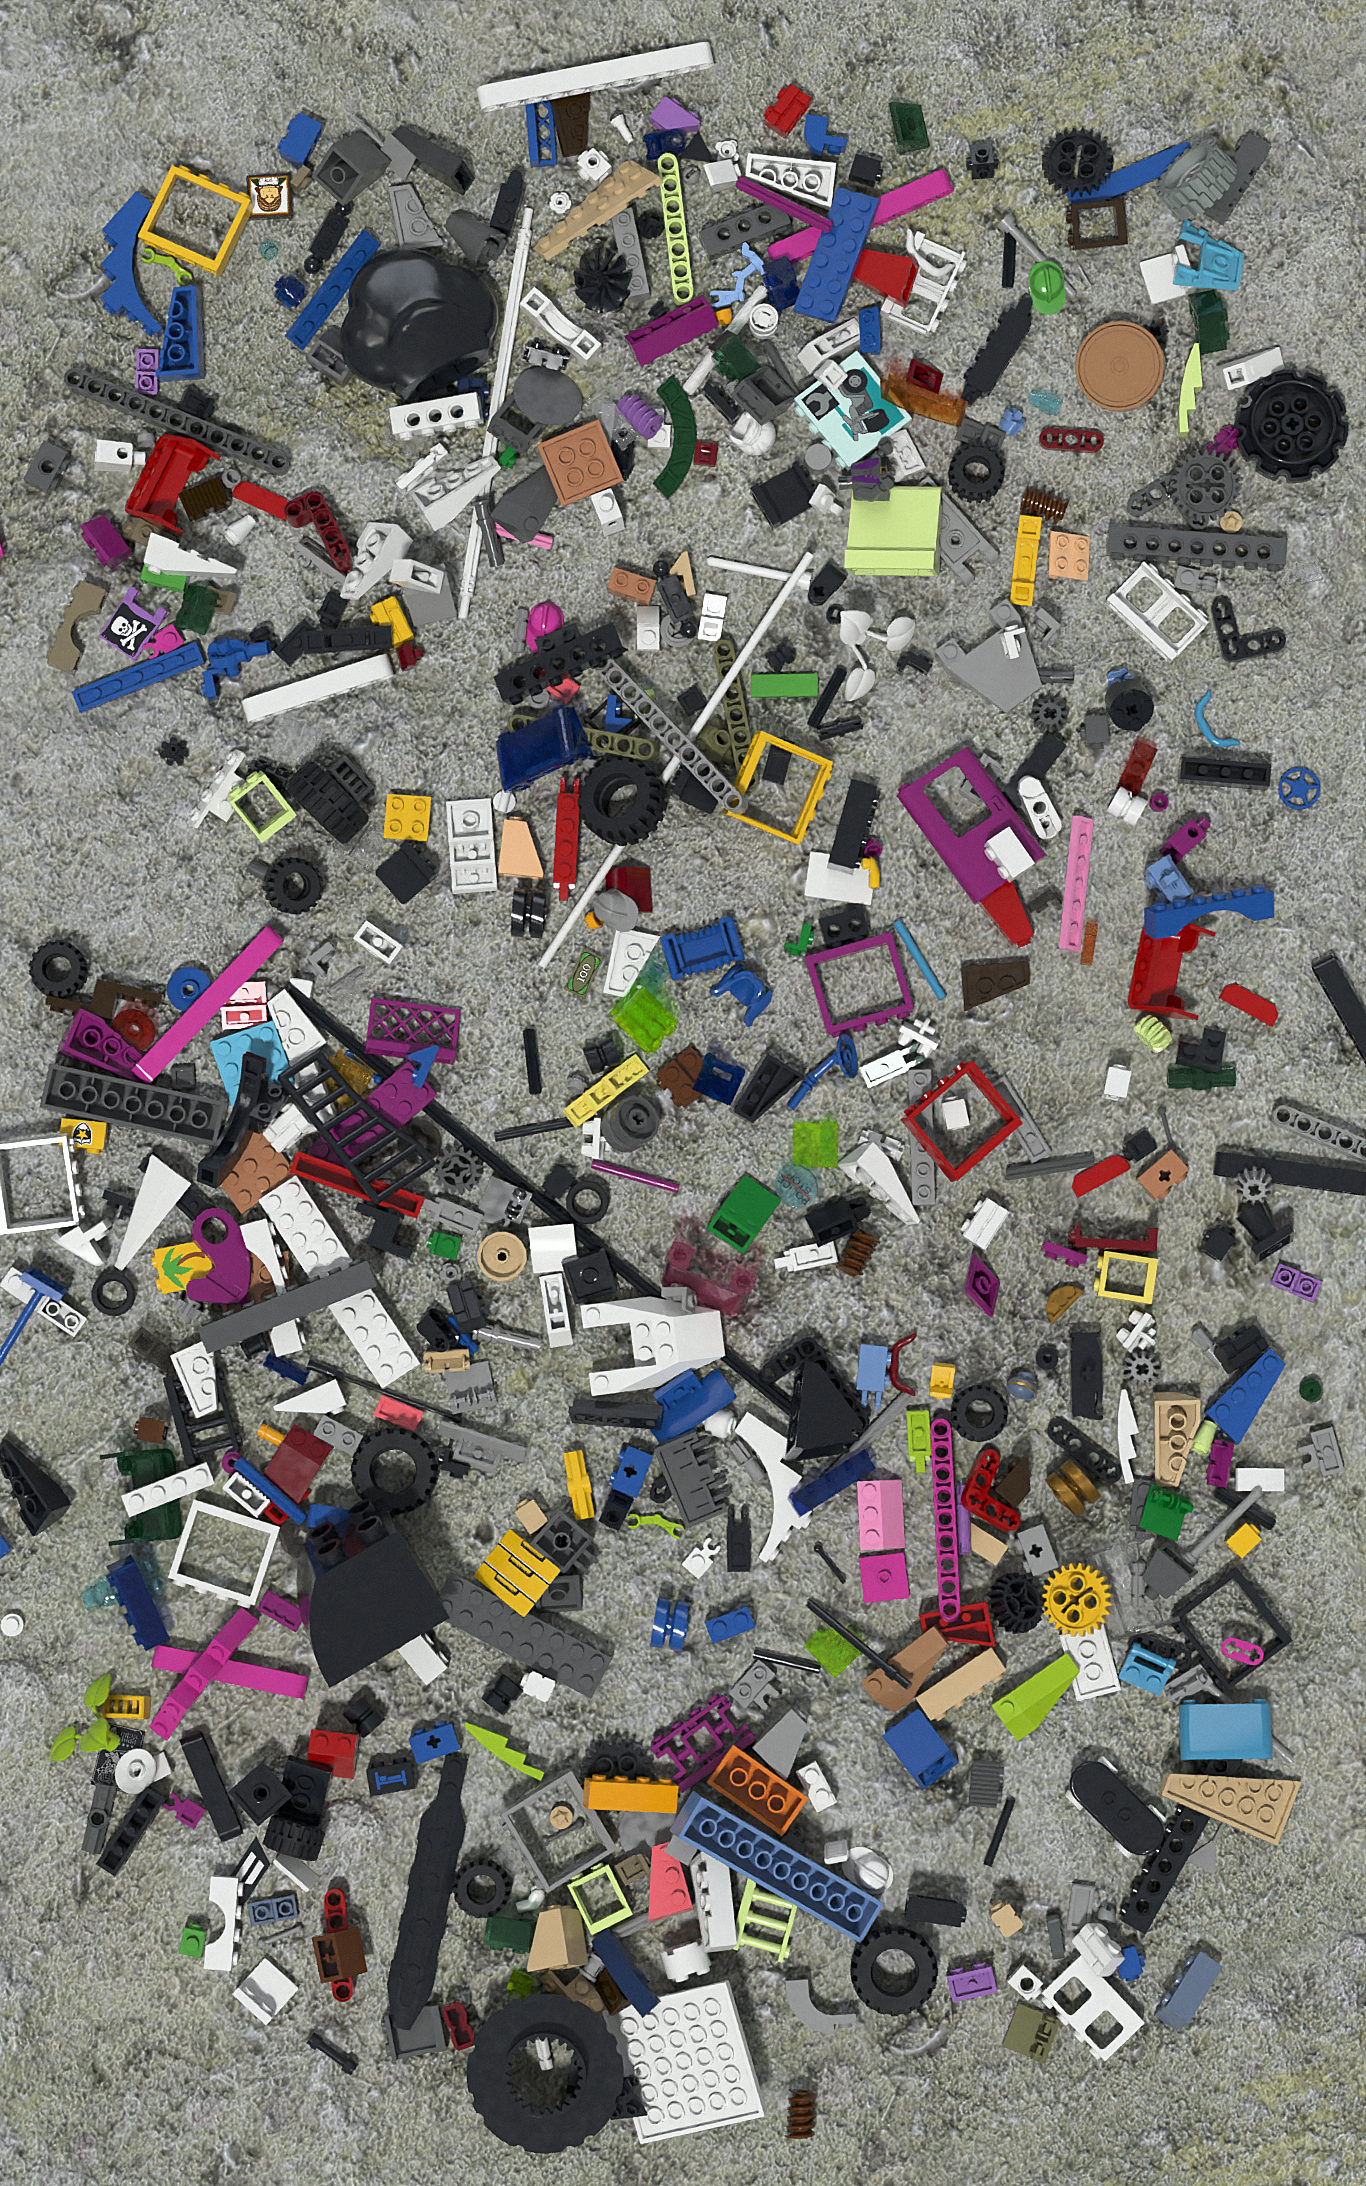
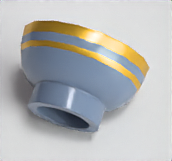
M1019 1372L1016 1377L1008 1381L1005 1387L1011 1395L1023 1400H1034L1038 1393L1034 1383L1035 1377L1027 1372Z

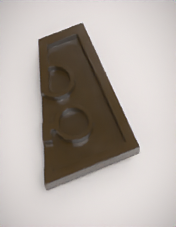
M591 92L549 100L563 158L581 155L586 151Z

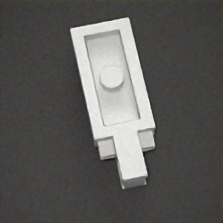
M440 443L432 447L426 458L419 459L409 473L405 472L398 478L396 483L398 491L403 496H406L437 469V465L449 455L448 451Z
M832 1241L821 1247H818L815 1243L789 1249V1251L784 1252L783 1258L774 1259L773 1262L775 1269L787 1267L788 1272H795L837 1263L838 1260L834 1242Z

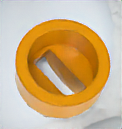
M731 308L714 312L718 324L724 326L731 323Z
M594 911L588 913L584 918V922L588 924L586 928L590 930L603 926V921L597 918Z

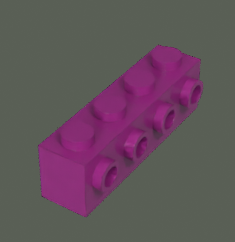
M701 295L625 336V339L633 357L640 366L652 363L656 358L664 354L671 353L675 348L683 344L690 343L694 338L710 332L719 324L711 305Z

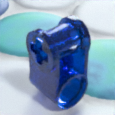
M677 129L650 133L642 137L647 150L646 160L649 161L658 160L665 153L672 155L681 154L686 147L684 134ZM678 138L681 140V143L677 146H672L670 141Z

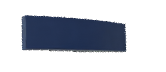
M607 1927L591 1943L613 1980L643 2018L661 2001L647 1985L650 1981L635 1965L638 1961L612 1930Z

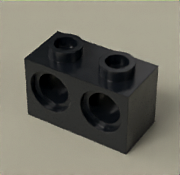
M862 907L818 919L824 946H830L831 949L844 946L843 942L852 940V943L865 940V936L869 934ZM850 922H859L861 929L858 932H852L848 927ZM830 927H836L840 934L836 938H831L827 935V930Z

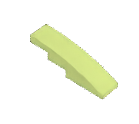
M1194 343L1180 386L1177 410L1178 437L1187 436L1189 432L1187 415L1194 414L1196 409L1194 392H1200L1203 387L1199 343Z

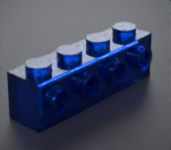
M132 1555L106 1566L109 1574L105 1576L110 1587H116L118 1593L114 1596L119 1606L125 1607L127 1613L123 1614L128 1626L133 1625L135 1633L132 1636L137 1646L142 1645L144 1650L147 1651L170 1640Z

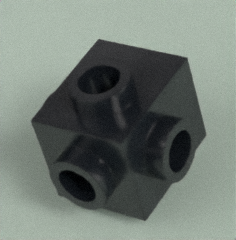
M992 143L970 145L969 157H966V170L971 171L972 180L994 178V169H998L997 155H993Z

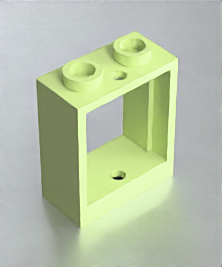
M259 771L258 773L253 772L246 778L247 782L241 787L238 785L231 789L226 799L258 840L263 843L297 815L262 771ZM262 781L283 809L257 829L236 801Z
M601 1862L591 1867L592 1872L583 1875L582 1872L570 1879L571 1883L567 1885L591 1935L633 1915L632 1909L609 1863L604 1865ZM606 1872L623 1908L593 1922L576 1887Z

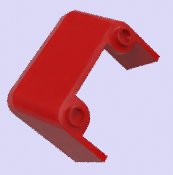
M168 434L162 435L157 440L126 502L125 512L133 517L141 518L165 532L182 536L183 531L176 527L178 523L177 513L172 511L179 498L178 493L182 492L191 472L197 473L202 471L207 465L208 458L219 460L221 456L194 439Z
M1187 924L1176 936L1154 939L1145 934V927H1143L1128 995L1129 1007L1137 1011L1169 1018L1198 1020V1015L1184 1011V1000L1179 996H1174L1182 954L1190 953L1196 948L1199 936L1215 937L1216 932L1193 924Z

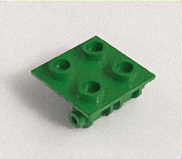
M1151 1484L1139 1528L1178 1541L1184 1516L1187 1513H1192L1194 1506L1189 1501L1190 1498Z

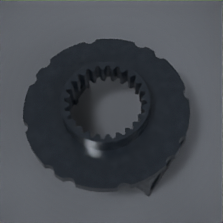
M548 1991L528 1995L523 2001L515 1999L507 2003L503 2011L494 2012L477 2033L473 2041L475 2048L469 2053L467 2062L468 2092L474 2097L473 2107L476 2113L483 2116L484 2125L496 2137L513 2147L519 2145L527 2152L542 2154L563 2152L567 2146L575 2148L583 2144L587 2136H595L614 2113L617 2107L616 2097L622 2092L624 2079L622 2054L618 2053L616 2049L617 2039L613 2033L608 2032L605 2020L584 2003L578 2000L572 2002L567 2000L564 1995L552 1994ZM538 2037L541 2042H544L545 2038L549 2037L550 2042L558 2039L560 2046L566 2043V2050H574L572 2057L579 2058L576 2065L582 2067L578 2070V2075L583 2078L578 2079L577 2084L580 2087H576L574 2090L576 2096L570 2095V2103L564 2101L562 2108L560 2109L556 2105L554 2106V2111H550L546 2107L544 2112H541L538 2106L532 2110L530 2103L524 2106V2099H516L518 2092L511 2091L514 2084L508 2082L512 2074L507 2071L512 2069L513 2065L510 2062H513L516 2058L514 2053L519 2054L521 2051L520 2046L526 2048L528 2040L535 2043Z

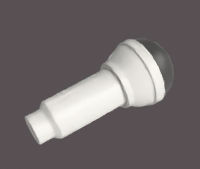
M620 112L613 113L609 119L610 124L618 128L628 144L633 142L632 134L625 125L624 115Z

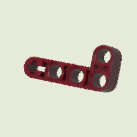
M311 491L286 503L284 514L290 526L300 528L313 522L335 568L340 572L350 570L354 564L352 554L323 495L318 491ZM315 503H320L315 507L312 506ZM300 512L298 515L292 516V514ZM328 520L326 524H321V522ZM337 538L336 541L329 542L331 539ZM342 552V555L344 557L342 559H340V557L338 556V553Z

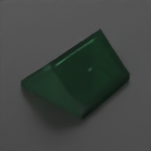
M899 102L888 103L887 114L896 154L929 148L930 143L921 105Z

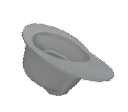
M614 888L609 889L597 898L592 899L597 918L615 930L629 932L637 924L639 917L638 907L630 897Z

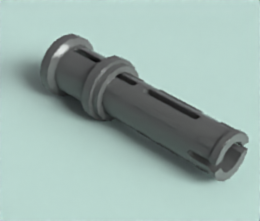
M491 498L471 502V504L475 507L478 519L476 524L480 526L490 567L504 564L495 531V521L489 517L492 512L490 507Z

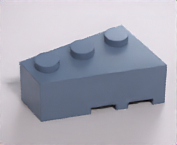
M1201 1951L1195 1955L1191 1954L1184 1963L1186 1968L1182 1974L1179 1973L1173 1981L1174 1986L1164 1996L1160 2007L1154 2014L1155 2017L1175 2031L1190 2023L1223 1968L1222 1965Z

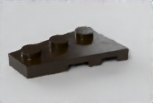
M1028 961L960 966L964 1012L1030 984Z

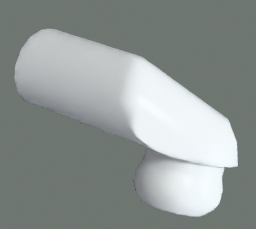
M533 1885L529 1898L516 1902L518 1913L539 1908L545 1897L543 1888L539 1890L536 1885Z

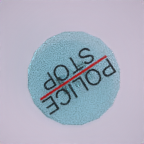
M793 1164L779 1171L775 1179V1189L777 1195L784 1203L791 1207L801 1208L808 1206L815 1200L818 1194V1183L816 1177L809 1169Z

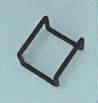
M612 690V695H617L626 704V702L614 690ZM607 699L588 717L586 715L583 717L584 723H588L594 729H599L591 719L607 705ZM626 704L638 717V720L623 733L629 735L643 720ZM604 735L602 739L608 744L609 739Z

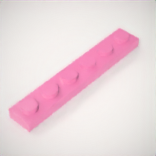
M1072 816L1059 938V949L1071 952H1080L1094 823L1093 819L1083 816Z

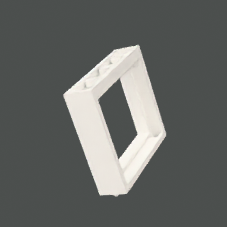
M70 1133L0 1141V1150L62 1142L73 1216L11 1223L0 1156V1235L81 1224L82 1218H85L84 1205H80L79 1196H82L81 1184L77 1183L76 1174L79 1173L77 1161L73 1160L72 1152H75L74 1139H70Z
M194 1499L168 1578L173 1579L172 1584L185 1587L186 1584L195 1586L194 1591L207 1594L208 1591L216 1593L215 1597L221 1600L228 1601L229 1598L238 1600L237 1605L250 1608L251 1605L255 1606L257 1605L282 1527ZM198 1511L270 1533L251 1596L178 1573Z

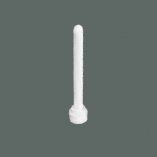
M709 557L706 560L709 566L782 581H788L792 573ZM804 572L796 586L809 591L813 573Z

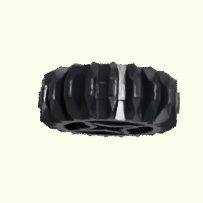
M1019 1572L1006 1573L997 1578L990 1586L991 1591L987 1594L990 1598L987 1604L991 1606L989 1612L994 1614L992 1621L998 1620V1627H1004L1005 1632H1012L1013 1634L1026 1633L1034 1629L1037 1623L1042 1620L1041 1615L1044 1613V1610L1041 1607L1045 1603L1040 1600L1043 1594L1038 1593L1037 1589L1039 1586H1033V1579H1027L1026 1574L1020 1575ZM1008 1588H1012L1011 1592L1007 1593ZM1021 1614H1024L1023 1619H1020Z

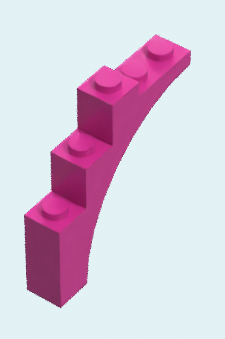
M241 1607L214 1637L206 1651L191 1666L183 1680L168 1695L149 1728L167 1741L211 1681L253 1632L259 1620Z

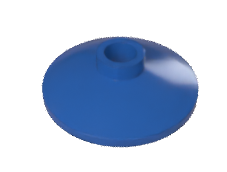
M192 967L182 968L170 977L167 984V996L175 1008L186 1012L206 991L211 982L207 975L199 969ZM187 985L193 987V992L190 994L185 992Z

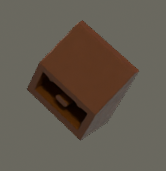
M359 1926L312 1937L321 1983L368 1972Z

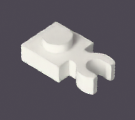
M711 1538L705 1540L702 1551L696 1547L681 1564L698 1579L713 1563L708 1557L718 1553L720 1550L719 1545L715 1550L708 1549V1543L712 1540Z

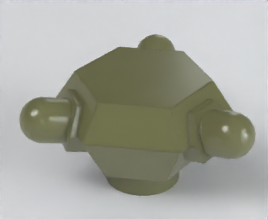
M714 717L710 725L707 724L696 737L695 745L709 760L719 763L723 761L727 765H732L734 758L731 755L730 735L726 730L722 729L721 720L718 717Z

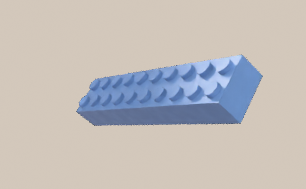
M692 1791L669 1830L688 1844L859 1943L863 1941L884 1905L883 1902L695 1791Z

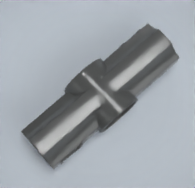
M97 1782L91 1809L87 1816V1826L81 1850L101 1854L117 1786ZM96 1812L104 1815V1822L102 1824L94 1822L93 1816Z

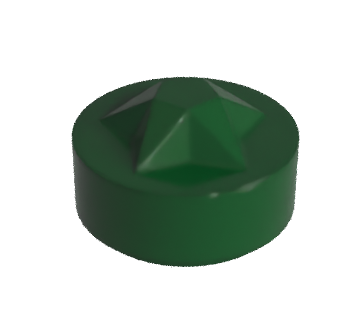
M1307 1379L1300 1385L1299 1393L1304 1400L1313 1403L1321 1399L1323 1387L1318 1381Z

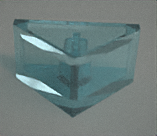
M649 959L633 992L652 1003L669 976V969Z

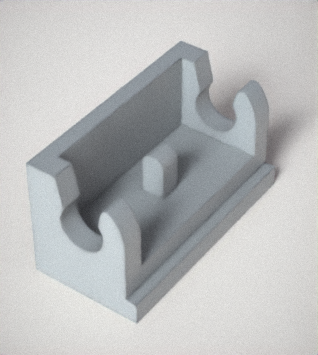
M984 753L979 762L992 780L996 782L1004 769L1000 763ZM966 780L959 794L980 807L983 800L970 782Z

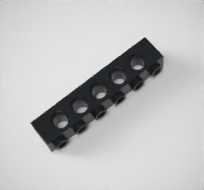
M611 622L494 676V680L502 701L509 705H517L524 701L523 698L530 695H539L543 692V689L549 686H559L563 683V680L569 677H578L583 674L584 670L589 668H598L608 659H618L629 649L620 626ZM605 642L604 650L598 652V646ZM585 651V658L578 661L579 654ZM565 661V667L562 670H558L559 663ZM545 670V676L542 679H538L540 671ZM522 679H525L526 682L524 687L519 689V682Z

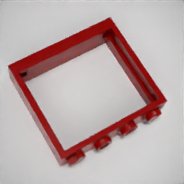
M962 1061L953 1068L954 1073L950 1077L945 1075L936 1083L938 1087L933 1091L931 1089L926 1091L920 1097L922 1101L917 1105H910L904 1110L905 1116L900 1119L950 1182L958 1181L1023 1124L973 1061L966 1063ZM966 1073L1006 1123L953 1168L913 1118Z

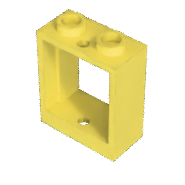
M1104 1251L1102 1256L1098 1255L1096 1269H1100L1099 1278L1095 1277L1093 1291H1097L1096 1297L1151 1305L1158 1259ZM1109 1258L1146 1264L1142 1297L1104 1291Z

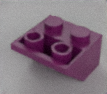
M105 515L80 525L83 533L80 535L90 549L95 547L94 554L103 567L108 565L113 570L133 555Z

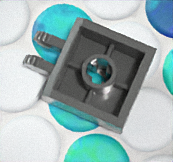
M560 1509L530 1543L533 1548L557 1566L564 1574L573 1564L584 1574H589L588 1568L577 1561L582 1553L592 1563L597 1564L599 1562L595 1556L586 1550L594 1538ZM559 1535L567 1537L566 1542L568 1545L565 1548L564 1546L561 1548L557 1546L558 1540L556 1538Z

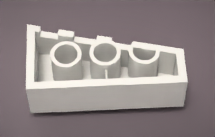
M748 153L745 178L764 187L830 210L836 163Z
M700 1852L689 1863L704 1951L707 1953L731 1950L737 1945L738 1931L735 1928L729 1867L706 1853Z

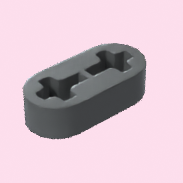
M1058 1915L1046 1916L1053 1960L1065 1958Z

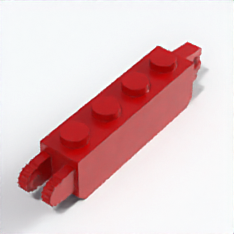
M560 777V792L557 795L553 885L554 889H559V901L568 902L569 890H574V886H576L580 819L578 798H581L579 794L580 778H574V793L570 794L565 793L566 777Z

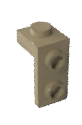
M129 517L122 527L123 533L121 538L127 541L138 542L145 547L148 546L151 532L176 541V537L141 518Z

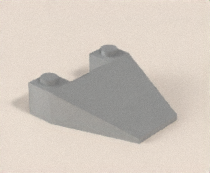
M1005 599L988 611L989 620L998 632L968 654H965L956 641L951 638L935 650V659L950 677L1007 714L1040 690L1042 683L1025 632L1014 635V639H1017L1020 645L1019 657L1008 660L1005 658L999 634L1005 632V627L1018 625V628H1023L1020 615L1010 602Z

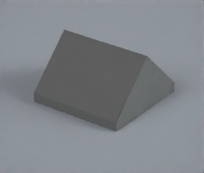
M580 1575L555 1577L537 1600V1613L582 1610Z

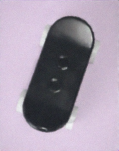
M1103 1756L1097 1761H1087L1077 1766L1069 1780L1070 1791L1068 1790L1064 1796L1077 1809L1081 1810L1084 1808L1115 1838L1112 1843L1128 1859L1133 1854L1147 1855L1158 1849L1164 1837L1162 1824L1167 1819L1153 1805L1149 1804L1146 1806L1116 1776L1118 1771Z

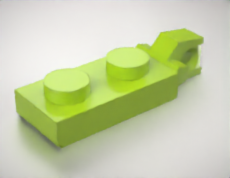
M929 1410L906 1411L908 1457H910V1462L916 1463V1474L925 1473V1461H930L931 1456Z

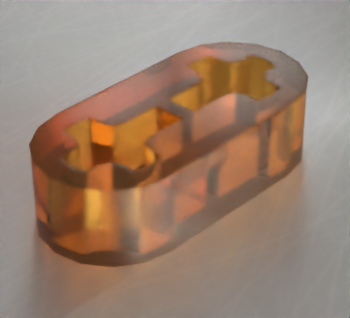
M1086 923L1080 964L1092 965L1098 924Z

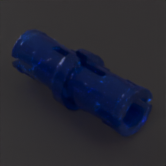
M270 1353L263 1363L264 1367L281 1374L280 1377H287L304 1386L310 1374L293 1366L292 1362H285Z

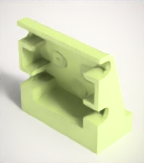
M893 486L889 490L890 501L874 502L854 500L852 489L844 568L851 575L939 576L941 549L939 546V534H941L942 526L941 492H943V487Z

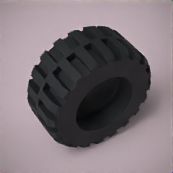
M620 756L612 758V761L606 759L601 762V766H595L591 769L592 773L590 776L586 775L583 780L585 782L584 786H580L579 794L581 798H578V806L581 808L579 809V814L587 828L607 843L619 846H626L627 843L631 845L638 844L639 839L645 840L649 837L648 834L651 831L655 832L658 827L656 825L659 821L662 822L665 816L662 812L667 809V802L664 800L667 798V792L663 788L664 783L654 771L640 760H634L632 757L627 756L623 757V759ZM636 785L637 798L633 807L620 817L609 818L608 805L613 794L623 786Z
M313 761L306 762L286 783L285 789L342 844L348 843L369 820V816L363 808Z
M385 1428L369 1435L367 1439L360 1443L359 1448L354 1453L350 1469L352 1485H354L357 1495L362 1500L372 1499L373 1502L383 1497L392 1514L395 1515L411 1512L422 1506L429 1496L432 1495L438 1480V1464L435 1453L430 1445L418 1434L402 1428ZM389 1450H401L407 1453L413 1459L416 1467L413 1483L406 1490L397 1493L387 1492L380 1488L373 1475V1468L377 1458Z
M885 1926L882 1929L873 1930L871 1934L865 1936L863 1941L856 1946L850 1963L851 1981L860 2000L871 2010L873 2009L883 2015H907L911 2011L921 2008L922 2004L930 1999L931 1993L937 1984V1960L931 1947L922 1936L911 1929L909 1930L901 1926ZM890 1949L906 1952L913 1959L916 1969L911 1985L903 1991L894 1993L881 1989L876 1984L872 1974L876 1958L882 1952Z

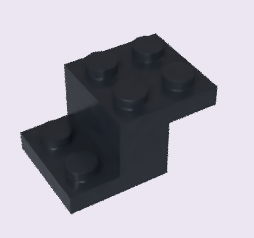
M364 1200L363 1204L358 1202L355 1211L358 1214L375 1220L367 1244L372 1248L412 1262L415 1255L413 1250H411L412 1247L400 1241H397V1244H395L403 1219L399 1217L400 1214L389 1208H385V1211L379 1210L377 1204Z

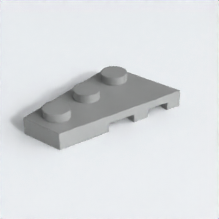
M411 185L388 187L399 249L427 250L443 247L444 243L434 230L431 220L425 214L423 206Z

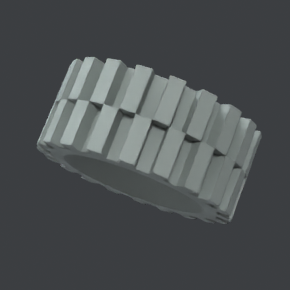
M1212 139L1201 140L1200 144L1197 142L1192 145L1191 149L1187 148L1184 150V154L1178 155L1174 159L1175 162L1168 165L1166 168L1167 172L1162 173L1160 177L1162 180L1157 182L1156 195L1180 220H1188L1189 217L1191 219L1195 218L1197 213L1202 214L1205 212V208L1212 207L1214 205L1213 202L1216 199L1219 200L1223 196L1222 193L1229 189V183L1234 181V175L1237 174L1236 163Z

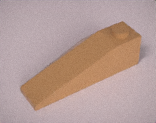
M934 1625L887 1661L890 1665L894 1664L901 1670L900 1673L912 1682V1686L908 1690L895 1680L891 1681L879 1667L860 1683L874 1701L896 1712L914 1698L949 1642Z

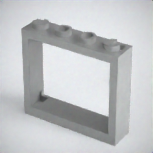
M566 1769L498 1812L501 1817L498 1819L499 1824L504 1831L508 1830L512 1838L509 1840L516 1851L520 1849L524 1856L521 1859L527 1870L531 1869L533 1871L535 1885L539 1890L543 1888L547 1893L617 1850L595 1810L587 1809L582 1805L584 1791L573 1772L569 1769ZM564 1781L602 1846L549 1880H546L509 1815Z

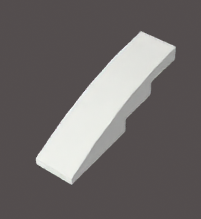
M1126 1389L1119 1391L1116 1412V1444L1123 1484L1134 1482L1128 1459L1135 1458L1136 1453L1130 1435L1139 1433Z

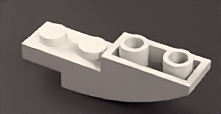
M11 1267L0 1282V1286L25 1304H28L35 1290L20 1280L21 1272ZM42 1296L34 1309L73 1337H75L87 1320L86 1317L62 1300L58 1303L48 1296Z

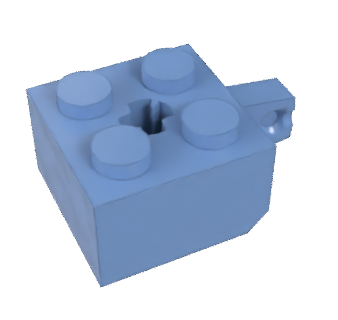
M1170 854L1149 866L1143 874L1145 876L1143 878L1145 885L1149 890L1153 888L1157 894V897H1155L1156 901L1166 904L1173 903L1174 899L1186 900L1194 893L1172 861Z

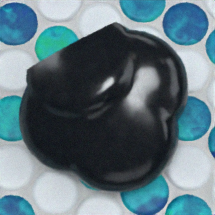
M409 248L394 249L381 253L368 260L358 271L351 283L348 297L349 311L340 329L341 354L344 362L353 374L370 386L395 393L404 400H412L433 393L464 378L488 362L489 346L495 336L498 325V309L495 297L487 283L475 272L464 267L445 264L428 252Z

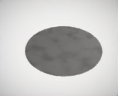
M546 367L532 368L520 374L514 383L513 396L517 406L525 415L539 423L547 425L565 424L573 420L581 410L582 396L578 386L571 378L560 371Z
M677 1803L676 1813L625 1811L620 1822L619 1837L628 1857L639 1852L642 1855L645 1854L651 1863L652 1847L667 1843L672 1839L673 1833L669 1830L683 1807Z

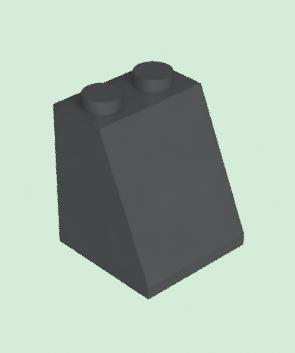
M359 131L333 143L311 177L340 204L345 206L378 180L391 160Z

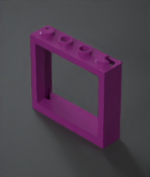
M891 932L804 958L827 1036L832 1035L833 1038H836L851 1029H854V1032H859L867 1029V1025L875 1023L876 1026L889 1023L888 1019L896 1016L898 1020L910 1016V1012L914 1010ZM887 945L905 1005L832 1026L815 966Z

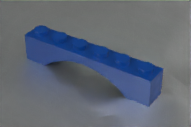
M1258 884L1252 885L1250 889L1234 888L1232 892L1228 893L1213 892L1211 896L1196 895L1189 900L1174 899L1173 903L1157 902L1151 907L1144 908L1145 934L1154 939L1176 936L1192 920L1213 911H1235L1253 921L1274 918V892L1265 888L1264 885Z

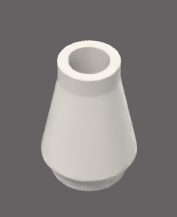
M247 514L244 518L227 526L223 535L231 545L236 546L243 542L251 529L256 525V522Z

